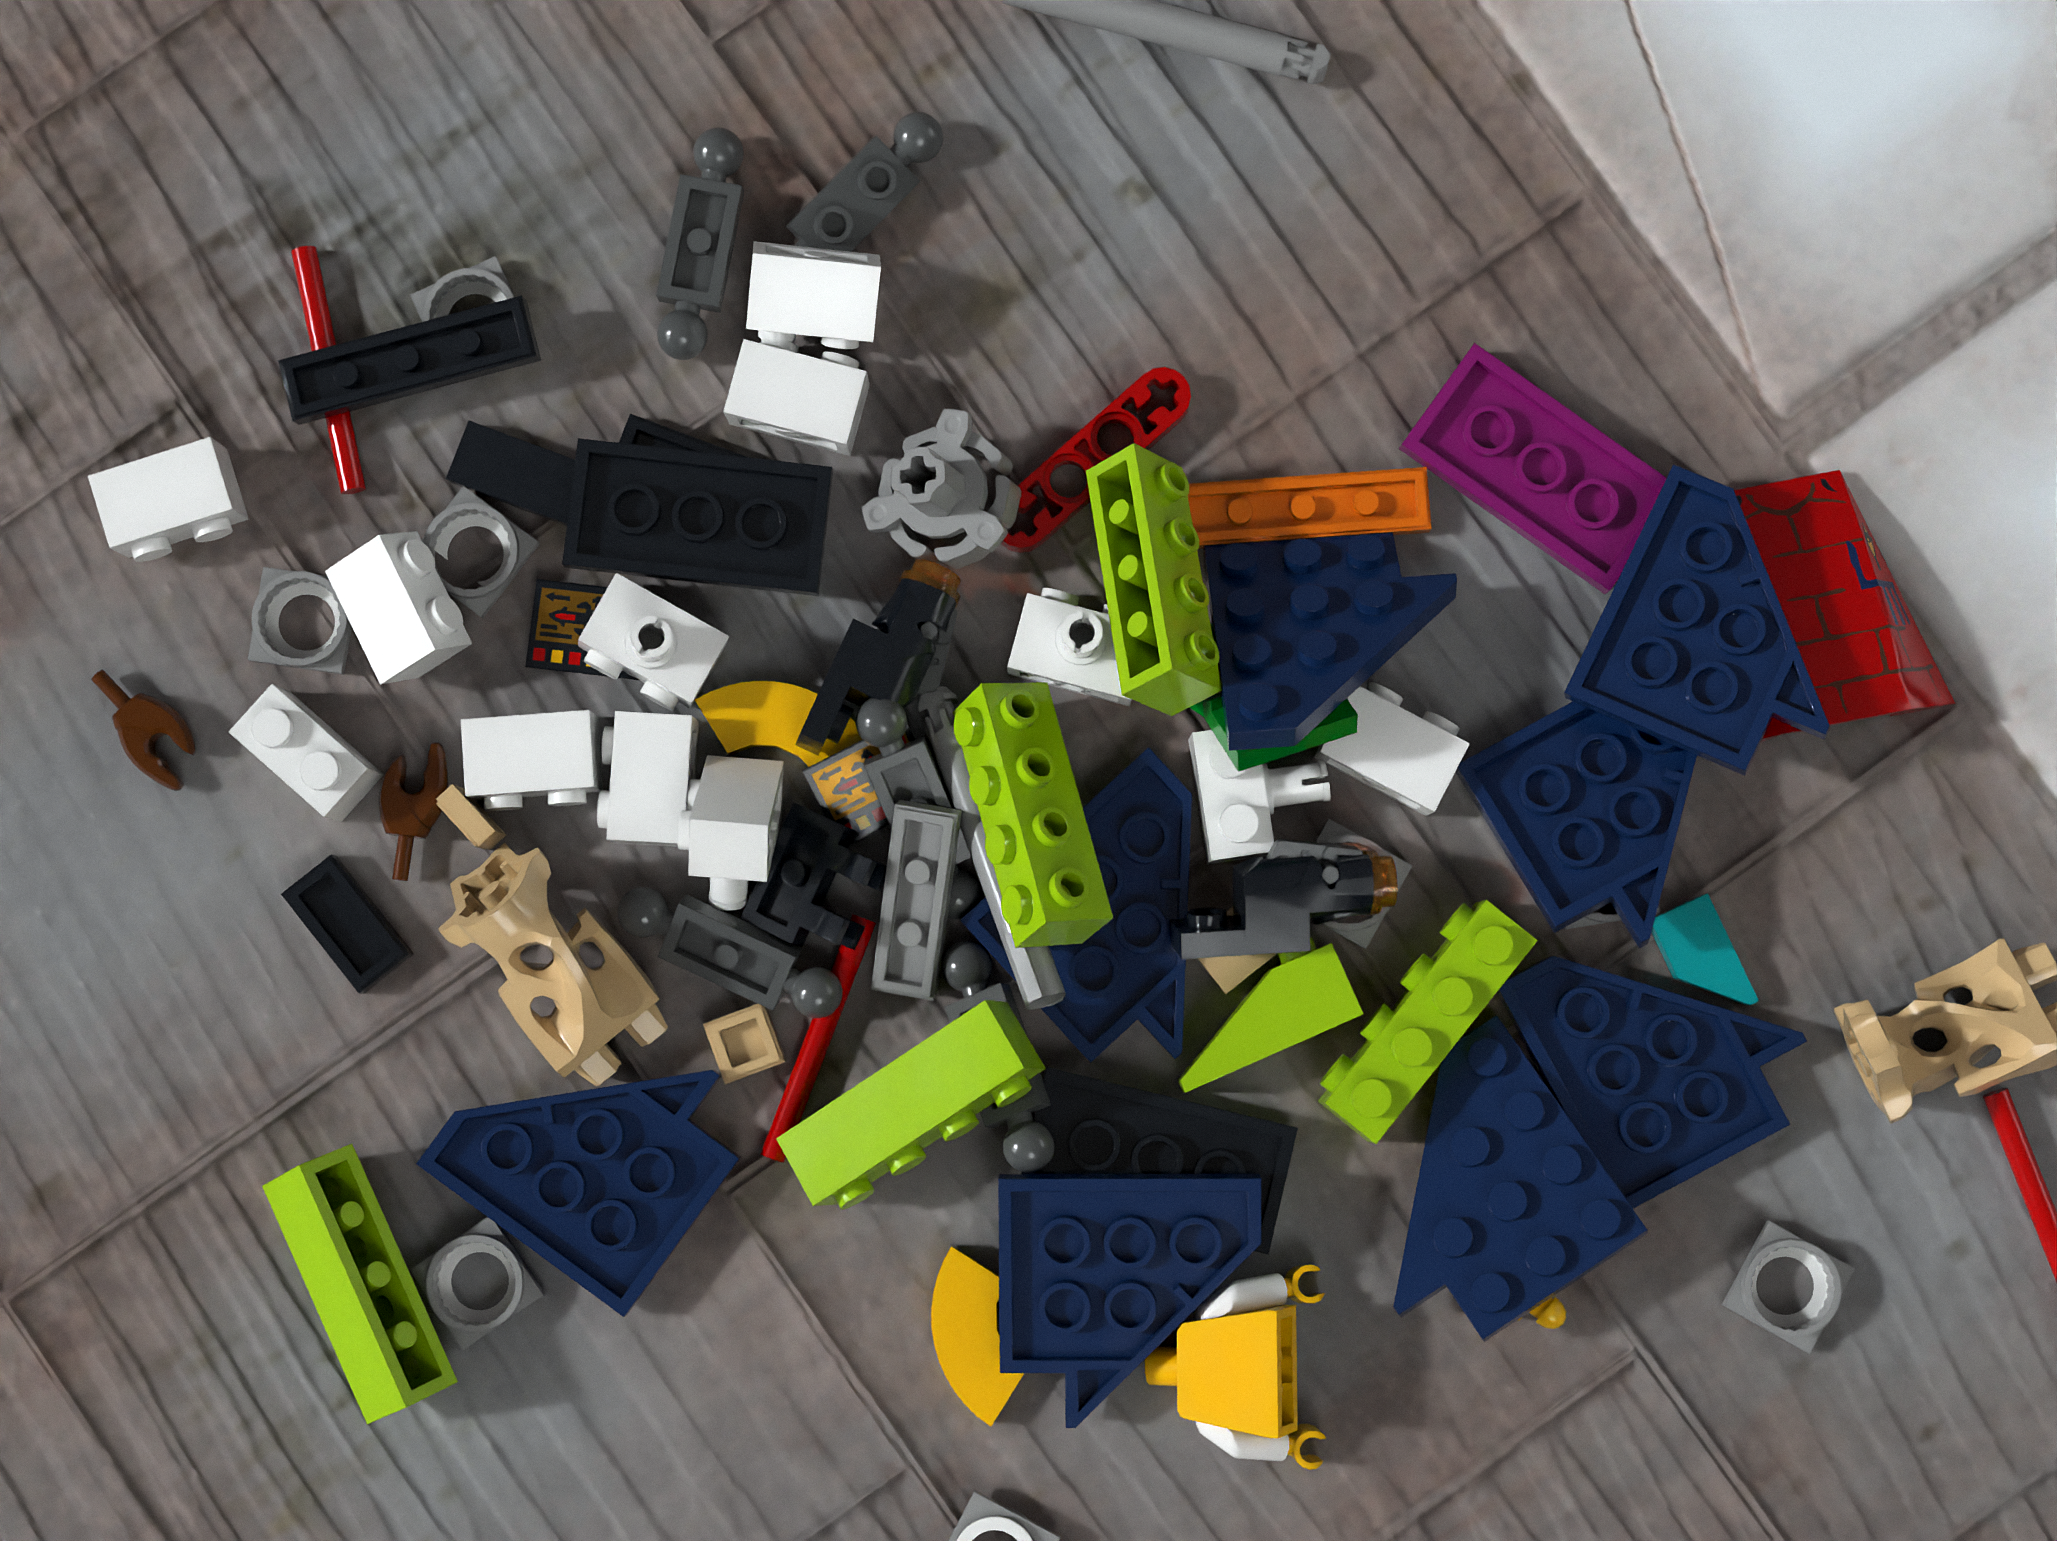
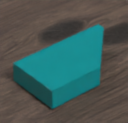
M1708 893L1702 894L1655 917L1651 933L1673 979L1697 988H1703L1743 1005H1752L1759 1001Z

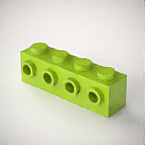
M1133 443L1086 470L1122 696L1174 716L1222 691L1218 669L1220 656L1212 636L1207 608L1209 594L1202 580L1197 552L1199 538L1192 524L1188 501V479L1183 472V468L1176 463L1170 462Z
M981 683L952 712L954 716V735L959 745L962 746L970 776V795L978 806L986 836V854L994 866L1002 896L1001 910L1003 917L1010 926L1015 948L1082 944L1112 920L1113 914L1048 683Z
M1488 900L1476 902L1472 908L1463 903L1453 913L1440 931V934L1447 938L1432 958L1423 953L1414 962L1400 981V984L1406 988V991L1391 1009L1383 1003L1375 1011L1360 1031V1034L1367 1040L1351 1059L1342 1054L1320 1081V1085L1326 1091L1318 1102L1367 1142L1378 1143L1538 941Z
M984 1000L776 1139L812 1205L838 1204L840 1209L844 1210L872 1195L875 1189L871 1183L890 1171L893 1176H897L924 1161L927 1156L923 1149L939 1138L943 1137L945 1142H949L975 1128L979 1124L976 1114L994 1102L998 1107H1003L1027 1094L1032 1089L1028 1080L1046 1068L1008 1002Z
M353 1144L300 1164L262 1186L366 1423H372L407 1408L457 1383V1378Z

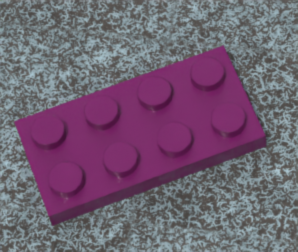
M1476 343L1472 345L1399 447V450L1422 466L1427 467L1433 474L1603 594L1608 593L1619 579L1667 479Z

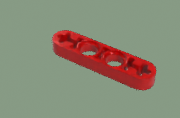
M1167 367L1153 368L1146 372L1017 485L1021 489L1019 513L1024 514L1038 503V497L1030 493L1035 486H1039L1046 501L1061 512L1052 518L1047 507H1045L1033 519V528L1036 531L1033 535L1028 537L1022 531L1015 533L1013 536L1008 533L1001 544L1010 551L1018 553L1031 552L1041 546L1091 502L1088 483L1081 494L1066 498L1054 492L1050 484V478L1056 468L1066 464L1079 467L1086 475V470L1112 456L1103 452L1097 442L1098 433L1104 426L1111 423L1123 424L1133 434L1134 443L1147 450L1151 449L1177 426L1187 414L1191 399L1190 385L1185 377L1175 369ZM1155 385L1158 389L1165 390L1171 385L1176 389L1173 398V404L1176 409L1170 412L1167 408L1161 406L1147 417L1146 424L1154 428V430L1149 434H1145L1137 417L1124 408L1131 403L1136 413L1139 414L1151 401L1152 394L1149 387Z

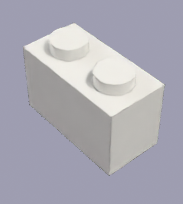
M754 241L746 329L758 330V337L763 340L781 343L786 340L790 342L796 341V334L822 337L821 344L838 349H856L859 347V341L873 342L881 272L880 255Z
M743 339L723 411L729 424L851 456L870 386L867 371L858 369L859 362L849 356L834 352H823L821 359L797 353L798 346L787 340L781 343L761 339V342L757 343Z
M211 437L88 476L109 548L128 558L133 557L136 562L150 561L166 556L172 552L171 544L194 537L196 542H208L223 538L233 532L231 525L249 519L228 450Z
M417 531L378 535L325 571L380 685L419 678L472 644L463 626L462 613L456 603L450 599L435 569L434 556L427 545L422 542Z
M1369 682L1366 689L1360 686L1347 698L1358 714L1357 733L1321 744L1314 758L1325 760L1327 765L1428 816L1435 812L1470 743L1457 737L1460 728L1448 719L1426 711L1423 718H1420L1399 707L1403 698L1392 690L1374 682Z
M274 684L267 688L229 731L233 737L323 817L342 822L384 775L294 694Z
M579 710L461 719L465 796L476 801L484 800L485 811L523 808V797L548 796V806L581 805L587 803L586 793L603 790L599 719L592 711Z
M615 711L614 727H604L601 751L602 763L604 765H611L610 790H600L597 807L598 827L607 828L606 840L617 844L678 847L680 813L682 810L687 811L689 782L691 778L696 779L699 721L692 715Z

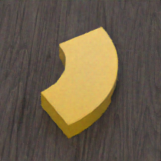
M775 681L740 682L710 691L695 699L698 707L729 755L751 747H774L801 758L810 767L863 740L857 732L856 722L850 717L839 743L836 744L826 739L819 755L796 746V741L818 694L806 688Z
M951 1245L942 1262L933 1291L931 1328L934 1346L945 1377L954 1392L978 1418L992 1426L1024 1373H1000V1334L997 1328L999 1275Z

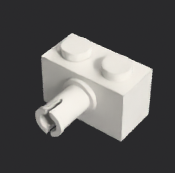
M616 573L578 639V646L588 652L583 660L586 664L616 680L622 671L644 683L640 690L642 695L660 706L673 711L678 702L689 709L691 708L726 646L729 636Z
M1043 588L1041 596L1027 593L1007 666L1008 674L1035 682H1047L1050 686L1130 707L1132 699L1122 696L1107 604H1104L1101 613L1079 607L1078 602L1080 598L1065 591Z
M1212 730L1192 732L1188 739L1207 864L1267 856L1274 844L1270 814H1274V807L1322 800L1326 802L1331 799L1329 782L1312 785L1302 784L1305 781L1325 779V776H1328L1325 760L1275 769H1268L1265 763L1238 772Z
M707 755L701 779H690L687 811L682 810L679 818L678 849L689 850L688 876L710 877L708 902L717 909L729 911L745 907L749 900L748 880L767 882L782 819L784 761Z

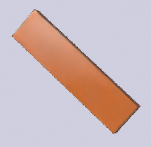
M1427 467L1189 484L1188 501L1192 524L1199 538L1198 549H1204V545L1393 532V535L1429 533L1432 530Z

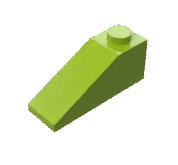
M1310 937L1311 951L1277 953L1281 964L1267 970L1178 1079L1182 1091L1188 1093L1363 1015L1361 1006L1332 943L1317 948L1312 937Z

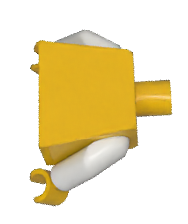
M1315 1265L1295 1266L1287 1272L1285 1278L1279 1273L1232 1281L1206 1298L1197 1307L1193 1320L1182 1322L1178 1326L1177 1347L1158 1346L1145 1359L1144 1368L1147 1383L1149 1385L1177 1386V1411L1179 1416L1196 1421L1200 1434L1234 1458L1283 1461L1287 1455H1290L1299 1465L1309 1470L1317 1469L1323 1463V1460L1316 1455L1300 1454V1447L1306 1439L1314 1437L1326 1439V1436L1314 1425L1308 1423L1298 1424L1296 1305H1284L1287 1298L1297 1303L1314 1304L1321 1301L1325 1293L1305 1296L1298 1287V1280L1303 1273L1320 1271V1268Z

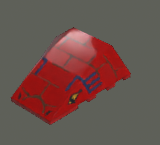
M1840 470L1734 490L1830 726L1889 714L1892 717L1955 704ZM1772 718L1762 741H1767L1781 735L1801 732L1802 730Z

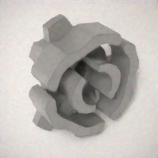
M944 409L936 424L937 427H931L905 438L902 446L905 454L901 461L895 458L889 459L883 466L878 490L879 497L873 498L861 508L868 531L872 533L889 531L894 541L905 549L909 555L924 564H932L938 559L950 568L960 569L982 560L989 552H993L1002 543L1008 534L1007 529L1011 528L1016 520L1021 489L1006 477L1013 468L1011 459L982 435L972 432V415L957 409ZM971 454L985 456L990 465L1002 474L997 475L995 478L996 498L987 512L983 511L988 496L987 477L979 461ZM965 531L968 534L962 542L954 546L937 547L933 551L918 542L915 532L932 539L952 538Z

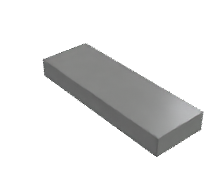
M899 800L895 804L871 990L932 1001L937 996L962 810Z

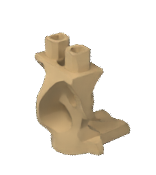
M504 843L480 867L468 875L457 877L450 883L456 911L438 929L448 942L461 948L470 943L478 944L495 958L508 979L498 989L500 997L518 1025L557 1073L565 1078L575 1070L593 1085L600 1086L621 1065L618 1055L609 1047L607 1042L625 1029L643 1047L651 1044L667 1030L668 1026L656 1005L659 997L649 978L636 961L586 908L576 914L578 922L566 933L548 907L547 881L551 871L546 856L538 847L523 855H516ZM584 942H593L603 953L604 961L602 965L597 968L586 966L579 954L580 945ZM542 945L552 952L553 960L548 964L524 962L520 956L526 947ZM546 996L553 999L555 1008L552 1014L542 1017L532 1010L531 1003L534 997Z
M1998 939L1965 961L1914 983L1917 999L1905 1009L1890 1017L1876 1016L1869 1000L1845 1003L1834 1008V1013L1859 1075L1871 1098L1887 1116L1890 1124L1903 1119L1913 1109V1096L1922 1092H1931L1955 1077L1958 1078V1081L1954 1084V1087L1959 1097L1978 1094L2003 1081L2049 1069L2057 1065V1002L2041 1008L2033 993V990L2057 981V963L2044 942L2011 952L2005 939ZM1964 987L1972 992L1973 1000L1965 1005L1945 1002L1944 997L1949 991ZM1934 1028L1942 1031L1948 1042L1942 1050L1926 1052L1914 1044V1033L1921 1029ZM1995 1046L2001 1050V1057L1996 1063L1983 1068L1973 1066Z

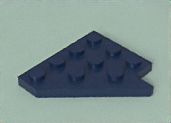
M1673 464L1567 685L1564 695L1570 701L1745 776L1772 718L1825 740L1829 732L1830 725L1734 489Z
M1393 532L1204 545V568L1209 594L1213 636L1220 656L1218 669L1222 686L1221 697L1228 750L1296 746L1456 598V573L1401 577Z
M1572 701L1459 764L1456 774L1554 933L1611 902L1639 949L1649 943L1697 755Z
M1148 747L1083 807L1113 919L1082 944L1049 946L1066 996L1063 998V1001L1041 1009L1090 1063L1136 1020L1148 1030L1173 1059L1182 1054L1186 959H1181L1171 946L1170 919H1181L1188 916L1192 793ZM985 897L960 921L1016 981Z
M1549 956L1509 977L1497 991L1501 1002L1548 1089L1633 1209L1791 1125L1760 1066L1807 1042L1802 1032L1556 956Z
M1497 1015L1461 1038L1440 1064L1393 1305L1398 1315L1403 1317L1447 1287L1485 1342L1648 1233L1645 1225Z
M714 1069L454 1111L416 1164L610 1308L625 1317L736 1166L741 1156L690 1120L722 1076Z
M999 1174L1000 1373H1065L1066 1428H1076L1261 1245L1260 1174Z

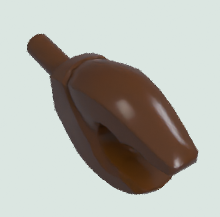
M104 670L97 672L91 680L119 709L112 716V720L126 755L149 778L168 789L180 791L184 783L169 768L167 760L157 755L155 744L161 736L169 735L182 750L194 755L196 750L195 742L185 720L169 704L156 697L139 693L130 699Z
M437 742L430 745L428 765L423 772L424 786L419 792L415 794H408L406 792L404 782L406 780L407 763L404 755L397 757L391 763L381 783L379 792L380 819L386 834L398 836L392 875L393 880L408 881L414 838L426 839L442 812L436 804L438 802L436 798L448 788V769L443 746Z

